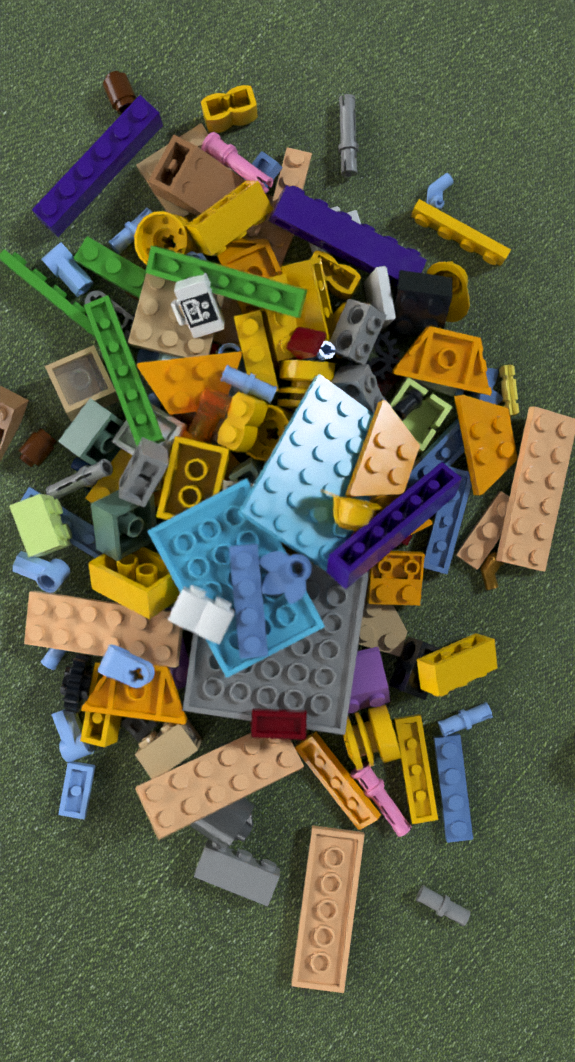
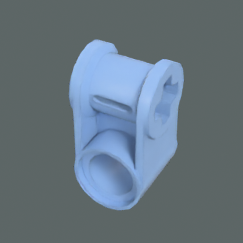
M109 644L98 668L101 674L134 688L142 687L151 682L155 674L154 667L149 661L112 644ZM139 668L142 669L141 674L144 676L141 679L137 678L138 673L135 672Z

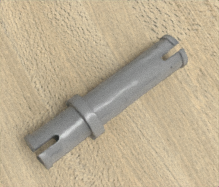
M344 94V96L341 95L339 97L341 139L338 145V152L341 153V175L344 177H352V172L354 176L358 173L357 153L359 152V144L356 143V97L352 94Z
M106 459L100 460L91 466L85 465L77 473L47 486L46 493L49 496H53L54 500H59L61 497L73 493L80 488L95 485L99 479L111 475L113 467Z

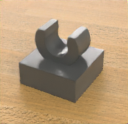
M126 717L120 724L139 742L159 722Z

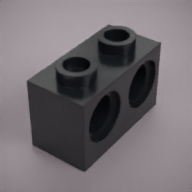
M407 637L389 686L426 700L428 692L420 688L417 659L440 648L424 641Z

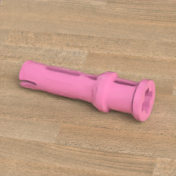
M216 132L210 133L204 139L201 147L203 151L227 168L232 169L245 180L259 181L265 193L269 191L265 184L271 188L273 178L267 176L240 156L234 145H227Z
M368 761L362 762L363 769L357 771L355 767L350 773L351 777L357 779L364 789L363 792L366 797L371 798L397 836L401 837L407 834L412 826L384 789V781L380 778L378 779L370 768Z

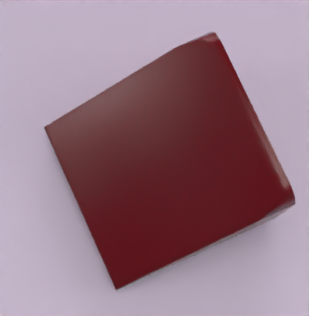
M297 327L286 348L299 360L315 357L327 334L319 330Z

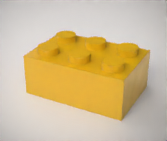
M175 436L156 517L169 520L220 493L231 449Z
M145 547L119 561L103 553L89 562L91 587L93 590L148 619L153 618L173 604L180 595V591L161 555Z

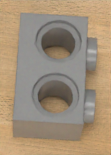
M348 299L330 339L335 348V351L332 352L347 360L365 365L387 315L372 305Z
M369 364L341 366L331 382L372 413H375L378 402L385 400Z
M142 437L119 479V498L145 507L168 466L167 447Z

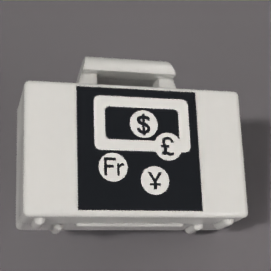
M207 273L178 281L174 289L177 300L175 299L171 303V307L179 325L188 324L193 338L224 330L225 319L216 296L210 289L211 281H209ZM179 305H180V307H181V309H182V311H183V314H184L185 318H183V316H182V313H181V311H180Z

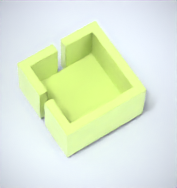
M408 377L401 383L389 401V405L391 407L395 406L403 398V394L407 390L416 389L422 396L426 395L428 390ZM434 394L427 396L422 401L421 407L414 409L402 421L419 443L418 453L425 450L436 433L434 429L440 427L452 408L451 405Z
M38 494L9 506L28 557L45 556L72 545L70 539H72L71 530L67 524L61 521L60 514H63V509L58 499L54 500L53 496Z

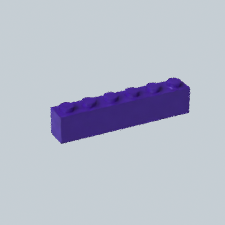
M139 95L32 209L37 218L59 237L162 128L163 124L160 113Z
M285 186L268 220L276 226L369 274L376 267L386 266L389 283L394 287L397 284L399 270L422 273L427 259L420 256L421 254L417 250L398 245V241L390 236L383 237L379 235L372 226L353 221L352 217L343 211L336 212L332 210L325 201L306 196L305 192L296 186Z
M443 462L439 463L375 516L368 525L363 526L329 555L326 572L345 590L454 498L462 478Z

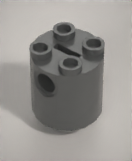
M244 797L189 826L226 850L235 840L243 842L254 826L252 818L254 803Z

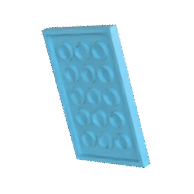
M318 374L315 376L238 514L292 550L306 556L309 561L326 571L329 555L347 541L354 530L343 529L336 523L333 515L334 497L320 490L340 497H346L345 494L374 413L322 375ZM356 496V497H349V498H356V499H361V500L369 501L371 497H368V496Z
M247 478L148 530L180 593L184 586L190 588L191 585L205 590V596L215 600L216 597H220L229 601L232 604L230 608L235 610L229 546L258 543L259 560L267 553L273 551L286 553L279 540L238 514L252 489ZM260 564L261 582L263 585V581L269 571ZM292 566V570L297 573L294 566ZM307 591L299 601L293 604L287 601L285 593L277 595L263 593L268 656L325 627ZM235 613L220 644L206 639L226 678L268 657L240 659Z

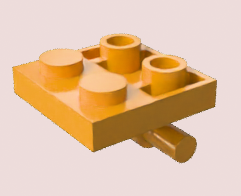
M413 551L389 552L369 570L367 603L420 606L425 554Z

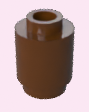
M113 71L106 75L103 87L112 108L121 115L136 99L135 93L125 73Z
M40 428L37 433L34 431L18 450L22 453L19 458L31 468L34 464L40 467L55 449L53 446L57 441Z

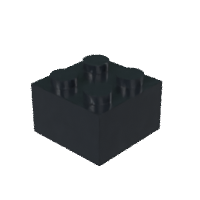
M399 270L393 299L396 318L390 323L389 332L419 337L427 326L444 329L452 300V277Z

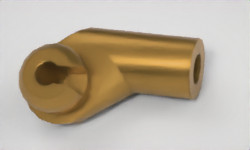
M497 552L489 554L480 567L486 590L499 587L495 573L501 565H504V562L496 561Z

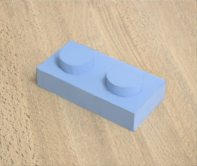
M75 761L68 762L58 815L78 819L86 818L96 765Z

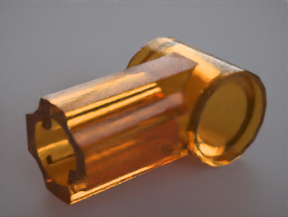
M208 386L204 388L198 402L197 412L188 429V432L194 439L201 442L210 440L220 418L224 419L230 407L232 396Z

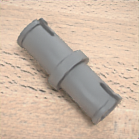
M424 885L421 886L416 896L417 902H421L435 910L436 914L440 917L444 915L461 926L467 924L471 911L450 901L449 896H441Z

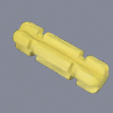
M503 365L499 368L500 378L503 379L500 381L502 400L505 402L503 407L508 408L510 416H515L519 414V404L516 403V400H518L516 379H513L515 368L514 365Z

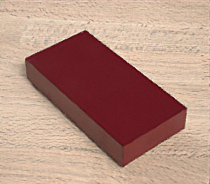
M252 708L251 738L306 740L307 710Z

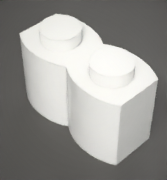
M191 585L190 588L184 586L168 620L212 642L220 644L235 613V610L230 608L232 604L220 597H216L215 600L205 596L206 591L197 586Z

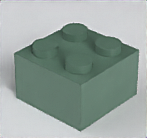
M90 398L81 408L71 425L65 430L59 442L91 465L103 459L111 463L121 449L111 441L124 422Z
M119 490L91 503L96 549L119 561L153 542L148 533V530L157 526L153 493L145 507L119 498Z

